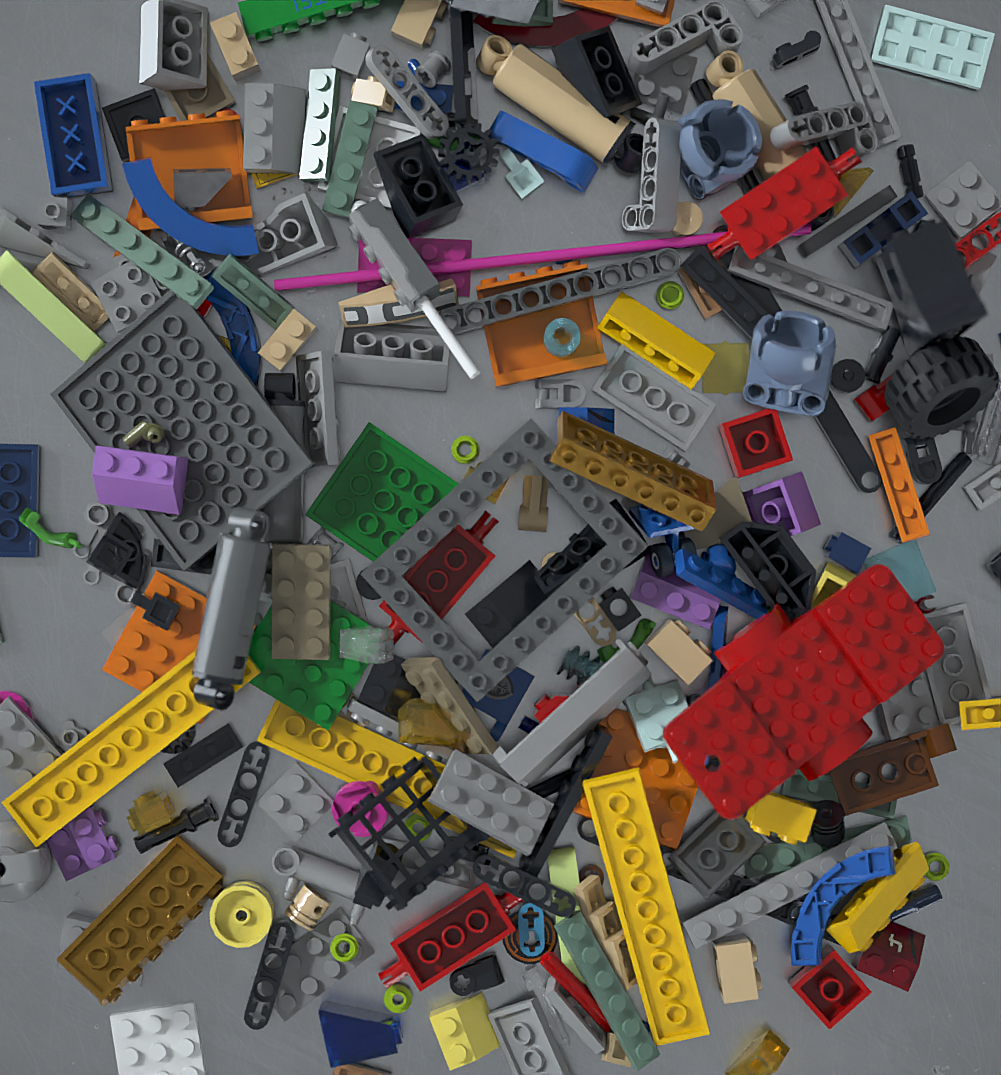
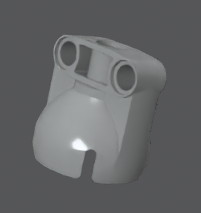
M12 820L0 822V862L6 868V873L3 876L0 875V902L7 903L28 899L37 892L50 874L52 860L47 841L35 847L18 823Z

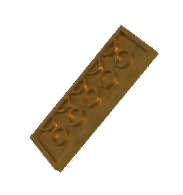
M562 410L557 419L558 445L550 457L551 462L697 530L703 531L716 511L713 480Z
M176 836L56 959L57 962L92 993L103 1007L108 1003H115L123 994L121 989L129 981L134 983L144 971L142 967L149 960L154 962L164 950L162 947L168 940L174 941L184 930L182 926L189 919L191 921L195 920L203 911L202 905L208 899L214 900L223 890L221 886L223 884V876L179 836Z

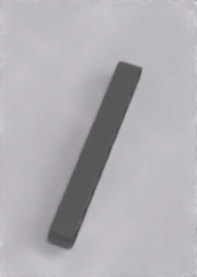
M665 248L446 308L440 311L439 314L442 318L446 315L455 317L457 324L451 329V332L457 335L671 276L680 267L681 257L676 250ZM664 255L671 256L675 262L674 268L664 269L660 265V258ZM643 263L647 267V275L644 277L636 276L632 271L633 265ZM609 270L617 271L620 275V282L614 285L609 284L605 279V273ZM589 278L593 283V289L589 292L581 291L577 285L578 280ZM555 285H560L565 289L566 296L560 300L554 299L550 294V289ZM527 293H534L537 295L539 303L534 307H528L523 303V296ZM500 300H506L511 305V311L506 315L499 314L495 309L496 303ZM476 307L480 308L484 313V318L479 322H472L468 318L469 310Z

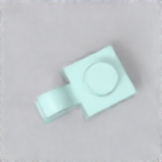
M509 148L500 154L499 158L511 171L505 175V178L521 199L544 182L528 159L520 164Z

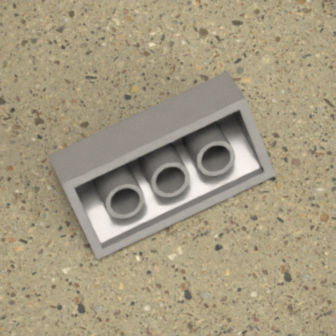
M340 319L334 352L335 369L333 381L446 391L450 349L435 327L391 323L374 326L344 327L343 321Z

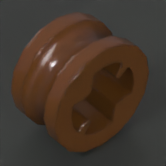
M587 864L582 867L579 872L580 883L587 878L585 873L588 870H591V873L595 870L598 872L597 876L600 877L601 885H603L604 873L599 866Z

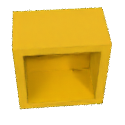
M770 792L747 811L745 819L751 824L750 827L753 828V831L767 836L774 832L778 834L777 836L781 838L780 840L797 845L798 841L806 843L816 809L808 803Z

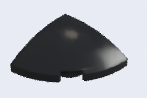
M119 512L86 563L138 590L145 576L147 557L145 554L142 555L139 543L142 537L135 525Z

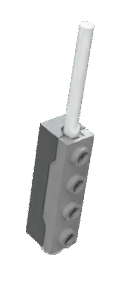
M378 198L369 203L363 200L355 201L349 214L351 226L348 227L353 239L356 242L360 240L365 246L363 251L371 263L376 262L380 267L378 272L387 285L391 283L395 288L394 295L400 305H407L411 312L419 308L422 309L471 379L476 378L480 371L430 302L441 295L436 278Z

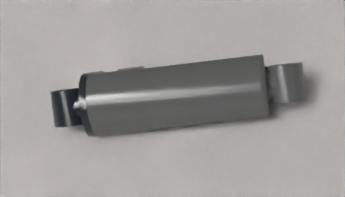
M265 373V399L305 449V401L295 400V374ZM304 474L260 510L266 513L269 519L268 531L261 539L269 542L271 545L266 571H272L273 544L302 543Z
M244 507L235 508L229 516L228 527L232 534L222 533L219 536L191 674L201 678L194 688L195 701L201 705L221 711L228 709L233 703L235 691L232 685L243 684L271 547L269 542L261 540L269 528V519L266 513Z

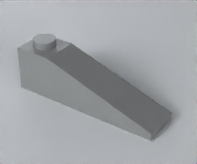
M303 193L279 204L265 221H261L256 226L254 231L259 254L236 256V258L260 277L338 246L327 217L308 193Z
M0 207L1 248L44 259L53 251L65 264L88 269L89 263Z

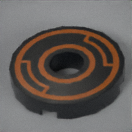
M529 907L528 911L523 913V917L528 918V926H534V917L539 916V912H534L533 907ZM518 910L510 915L518 929L502 939L507 953L514 960L524 964H537L541 962L540 958L543 954H546L548 951L554 952L558 942V933L554 928L555 922L553 918L545 911H543L545 946L542 953L533 957L525 955L520 949ZM537 940L533 943L524 941V945H529L530 950H535V945L540 944V941Z

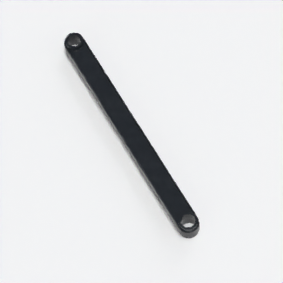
M719 226L713 233L729 231V226ZM735 248L720 257L727 271ZM729 273L768 314L775 317L776 313L782 311L769 288ZM829 389V395L823 412L814 417L856 487L864 493L875 492L882 484L881 475ZM865 473H871L875 478V484L870 489L862 484V477Z

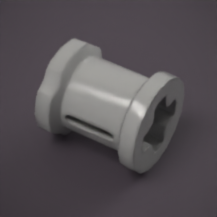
M438 50L431 51L428 55V60L415 69V77L423 86L432 88L437 84L439 76L449 71L451 62L444 53Z
M323 527L307 543L331 545V560L344 545L333 540L325 533Z

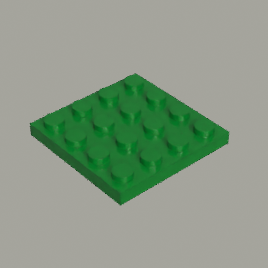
M368 422L305 515L374 562L459 483Z
M331 600L330 659H272L271 604L252 636L249 657L260 669L261 673L248 683L329 731L387 633Z

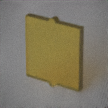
M723 341L719 344H704L716 354L702 375V393H723L725 396L729 393H743L749 365L748 343H728Z

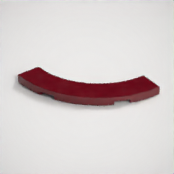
M582 8L570 14L553 17V23L549 26L493 24L492 17H484L480 14L473 20V24L490 35L501 36L511 43L523 44L526 47L553 48L576 35L611 26L619 17Z

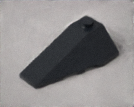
M614 499L609 502L647 544L643 535L618 500ZM589 524L579 534L574 533L569 538L571 543L562 552L555 553L535 574L534 579L546 597L551 596L607 545ZM650 547L645 548L625 568L649 554Z

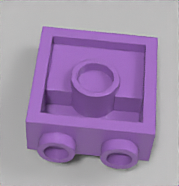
M94 805L85 809L46 840L66 881L95 869L119 856L117 853L119 845L113 835L109 836L106 831V818L101 809L96 810Z

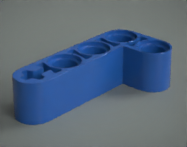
M499 111L489 128L491 130L489 139L497 138L498 145L506 149L509 148L519 156L558 175L566 184L582 193H585L599 169L595 162L585 153L504 111Z

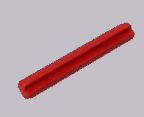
M548 951L546 954H543L540 958V964L605 1032H611L612 1029L592 993L553 952Z

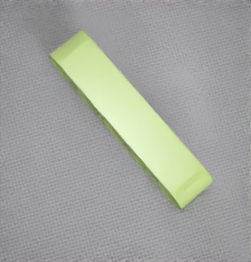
M6 250L0 257V285L76 356L86 363L107 345L101 337L79 319L9 251Z
M571 846L552 849L547 858L550 881L571 892L576 900L575 910L581 911L574 888L580 883L575 848ZM564 896L562 900L553 897V901L559 904L558 910L563 911L565 907H571L568 903V897ZM555 915V917H556V924H557L558 922H560L562 919H564L565 917H559V916ZM558 935L563 964L582 984H586Z

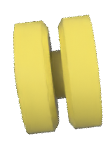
M249 880L236 881L226 886L213 901L210 910V925L215 935L223 943L235 948L250 947L260 942L269 932L275 917V903L270 893L260 884ZM240 910L245 911L247 918L245 916L240 918L237 915Z

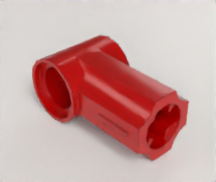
M892 374L876 386H871L854 399L870 422L890 409L886 404L885 389L888 380L892 379Z

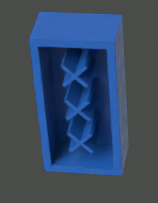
M91 73L35 81L34 88L51 195L66 198L111 191L112 183L95 78Z

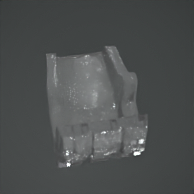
M364 626L340 630V657L364 663L380 664L393 660V628Z

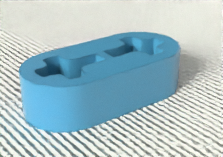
M525 902L518 910L519 945L525 955L533 957L542 953L545 946L544 915L542 908ZM529 907H533L534 912H539V916L534 917V926H528V918L523 917V913H526ZM529 931H534L535 940L540 941V944L535 945V950H530L529 945H524V941L529 940Z

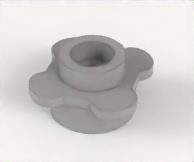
M68 720L63 723L61 732L54 736V743L62 745L68 751L88 734L86 730L74 726V722ZM69 735H73L72 740L68 739Z

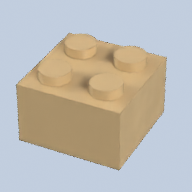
M667 619L644 643L683 682L689 685L712 662L708 657L711 651L700 640L696 639L693 642L688 637L691 631L680 620L676 619L673 622Z
M745 933L719 937L713 940L712 947L719 993L724 1004L759 999L758 990H762L760 973H758L757 968H754L753 962H758L757 949L753 941H749Z

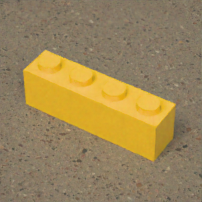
M622 291L597 327L691 390L716 354L706 345L698 342L683 330L677 328Z

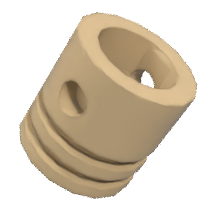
M690 201L678 203L677 222L675 228L670 233L675 237L695 235L703 222L701 209Z
M304 884L293 899L294 903L289 905L290 909H286L285 914L299 926L312 932L314 929L313 925L316 926L318 923L317 919L320 920L332 903L318 890L308 884Z

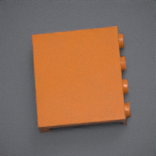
M233 110L216 112L217 117L205 118V113L188 115V120L177 121L176 116L159 118L160 123L148 124V120L131 121V126L126 127L130 162L151 158L153 168L160 183L173 201V169L231 168V179L204 207H198V211L189 213L209 223L253 218L247 173L243 169L244 149L240 115H234ZM135 198L139 231L161 229L148 217Z
M580 260L564 263V268L553 270L552 266L536 269V274L525 276V272L509 274V279L498 282L497 277L480 281L481 285L476 286L477 297L479 300L585 271L588 269L587 264L581 265ZM589 278L578 280L577 285L581 291H591ZM555 285L550 289V294L554 299L560 300L566 296V291L562 286ZM527 293L522 298L523 303L528 307H534L539 303V299L534 293ZM593 297L484 327L496 388L606 366L607 359L603 349L600 330L597 328L598 320ZM500 300L496 303L495 309L499 314L506 315L511 311V305L506 300ZM480 309L481 316H482V319H483V318H484V313H483V311Z

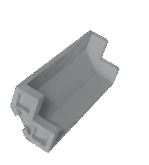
M617 639L615 643L621 650L509 753L501 746L492 753L500 766L518 784H522L524 788L529 789L581 741L590 730L594 729L597 723L599 724L652 675L645 667L649 662L630 641L625 645L620 639Z

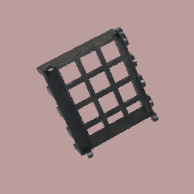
M422 756L418 760L416 757L410 759L402 766L404 770L402 774L397 778L394 774L380 784L383 789L379 793L374 795L373 792H370L358 802L361 807L354 813L351 810L344 813L337 819L340 825L328 833L331 838L336 834L341 838L387 896L390 902L385 907L388 910L393 907L397 911L405 909L410 900L423 893L427 886L436 878L448 872L449 867L467 856L470 850L479 842L485 841L490 837L487 833L461 820L467 829L451 841L439 825L451 814L445 811L437 819H434L422 803L431 796L441 776L427 756ZM421 770L433 787L420 798H417L405 782ZM398 787H401L413 803L397 815L385 798ZM380 803L393 820L377 832L364 815ZM418 808L429 822V825L414 836L402 819ZM358 820H360L372 836L362 846L348 830ZM397 824L409 839V842L394 854L382 839V836ZM434 829L446 846L431 858L419 841ZM375 842L379 844L389 857L379 867L365 851ZM414 846L426 863L411 875L398 858ZM392 863L406 878L396 888L393 887L382 873Z

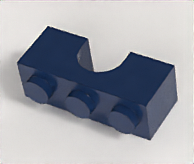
M910 191L838 246L856 268L887 245L890 240H893L891 235L910 228L925 217L928 212L914 193Z

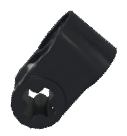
M493 954L455 969L450 975L449 982L451 990L456 995L467 996L480 990L498 986L505 982V978L497 956ZM463 975L464 979H470L466 982V988H461L460 985L454 984L458 982V976Z

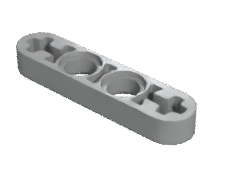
M378 45L370 49L366 54V65L420 132L429 139H436L446 134V130L449 127L448 119L395 53L386 45ZM382 54L384 58L382 63L378 64L376 60L378 55ZM390 66H392V67L394 68L393 70H391V71H389V72H387V73L384 72V71L388 70V69H389L388 67H390ZM394 74L402 76L404 80L402 89L394 86L392 81ZM412 96H417L421 100L422 108L420 111L412 108L410 102ZM429 111L430 113L425 115L426 117L422 119L421 115ZM436 120L438 124L436 130L433 131L431 129L432 121Z

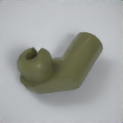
M143 421L127 433L123 440L130 448H133L142 439L152 441V443H159L164 438L165 432L159 424Z

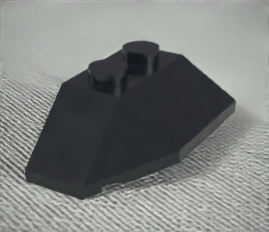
M742 521L719 538L772 609L779 603L791 621L811 610L816 569L783 525Z

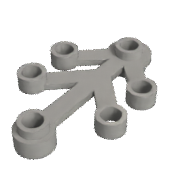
M95 500L86 506L84 518L88 524L79 542L87 548V552L81 556L78 554L77 548L73 547L75 557L79 559L89 557L91 554L90 543L97 530L102 538L116 517L113 515L109 504L99 503V500ZM97 509H101L104 512V516L100 520L94 517V512ZM133 523L135 526L139 527L140 535L142 537L144 534L143 526L139 523ZM141 549L142 553L147 552L150 558L146 565L148 566L151 564L152 552L148 549ZM90 565L89 569L84 571L82 578L87 585H96L101 579V574L98 569ZM90 571L96 574L94 582H89L87 579V574ZM116 580L118 584L115 590L116 600L122 605L133 604L123 596V591L126 588L131 589L132 592L137 589Z

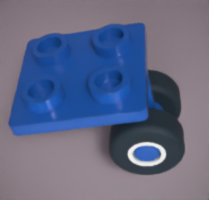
M641 503L637 506L629 507V514L649 538L663 535L665 537L666 543L653 544L650 548L651 565L658 577L661 578L673 574L674 566H676L675 553L683 548L692 554L698 555L695 544L690 538L679 539V532L695 528Z

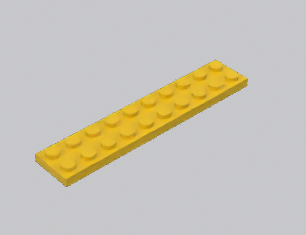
M196 651L1 802L35 847L41 845L214 709L197 703L194 698L195 685L201 679L191 675ZM249 656L243 684L232 685L235 692L261 673Z
M275 699L257 739L260 743L345 782L373 781L379 786L380 790L383 789L380 784L394 774L397 778L404 772L402 766L410 759L416 757L418 760L422 756H427L339 715L328 731ZM427 756L439 773L442 774L446 764ZM421 770L405 782L417 798H420L433 787ZM398 787L387 797L389 802L404 809L413 803L401 787ZM428 798L422 804L432 817L437 819L445 810L430 803ZM418 808L412 811L413 813L424 817L422 813L418 810ZM452 814L439 824L459 834L467 829L461 820ZM492 836L485 841L479 842L513 859L517 852L516 849Z
M638 767L583 780V787L653 1041L656 1046L709 1035L708 1020L640 769Z

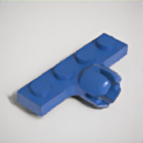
M711 545L708 548V554L703 551L701 558L683 548L675 553L677 576L755 619L767 614L766 600L760 592L737 578L735 574V559L725 545Z

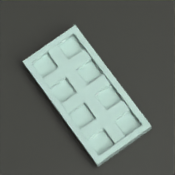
M885 5L871 60L875 63L979 90L982 85L995 33Z

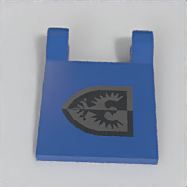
M485 649L480 660L490 652L488 649ZM517 666L478 702L465 688L462 690L470 705L497 720L490 731V735L495 742L500 740L535 677Z

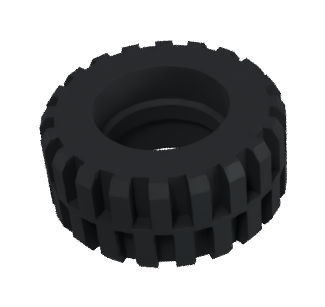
M954 336L953 339L945 338L939 343L928 345L922 351L919 350L913 354L912 358L905 360L898 370L894 371L892 379L888 380L886 384L885 400L907 435L918 439H924L925 437L934 438L938 434L948 433L953 428L957 429L967 420L974 418L976 413L982 411L987 406V402L994 398L995 392L998 390L999 374L979 343L974 339Z

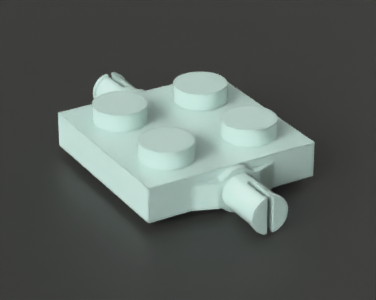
M650 676L642 683L644 689L638 694L627 697L624 702L644 753L656 748H668L672 762L677 763L679 760L666 744L663 731L668 722L686 709L688 705L678 680L664 685H654Z

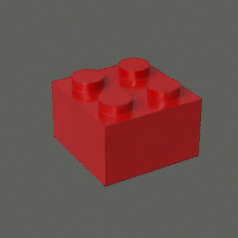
M768 408L718 426L734 476L737 479L793 461L778 411Z
M831 945L821 952L822 964L805 966L788 981L793 990L829 1030L872 993Z

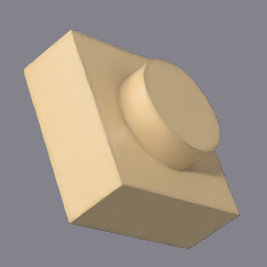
M608 1032L601 1060L631 1067V1063L615 1034Z

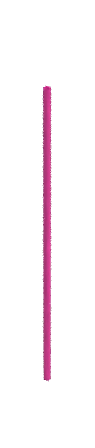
M808 223L790 236L811 234V224ZM726 232L427 263L426 266L432 274L657 251L665 248L675 249L704 246ZM379 269L276 279L274 280L275 291L383 279L378 272Z

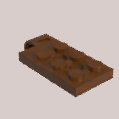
M949 724L939 725L856 752L830 770L829 774L839 804L843 808L844 817L939 786L930 759L957 750ZM885 764H891L895 767L896 776L893 780H887L883 777L882 768ZM860 772L867 774L870 779L869 786L865 789L859 788L855 783V777Z

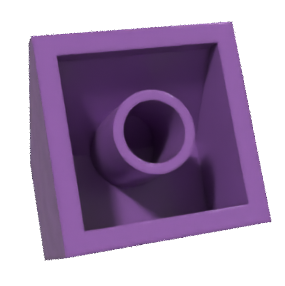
M802 471L742 493L752 522L783 525L790 536L821 525Z

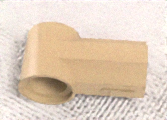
M525 475L523 503L520 505L518 530L546 532L548 521V507L546 506L549 480L546 477Z

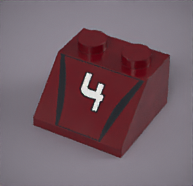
M891 920L883 930H877L871 937L873 942L865 951L856 952L851 965L857 971L909 992L920 965L926 935Z

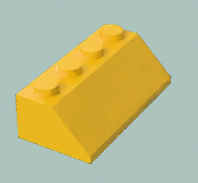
M917 841L893 850L896 874L866 881L826 927L825 930L848 953L865 951L872 944L873 939L871 937L877 930H883L889 924L891 913L894 910L898 911L906 904L908 893L911 890L915 891L925 881L923 876L929 870L922 848Z

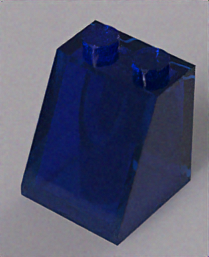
M324 1001L320 1005L318 1014L330 1068L396 1054L399 1050V1044H403L402 1038L404 1036L401 1022H395L394 1015L330 1001Z

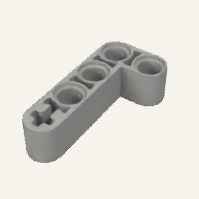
M710 1L638 39L632 46L628 65L634 73L643 75L706 41L718 56L727 50L737 53L743 40V31L723 3ZM708 17H714L718 21H712ZM685 29L692 30L694 34L686 32ZM723 39H729L733 43H727ZM661 42H668L672 46H665Z
M859 101L792 117L774 127L770 133L772 144L781 151L837 137L843 154L850 150L851 147L856 151L857 154L848 159L850 161L856 156L862 158L876 151L879 144L866 106Z
M650 118L645 124L640 204L627 206L622 215L623 227L628 231L664 233L670 232L675 228L678 211L681 159L679 140L682 128L678 121Z

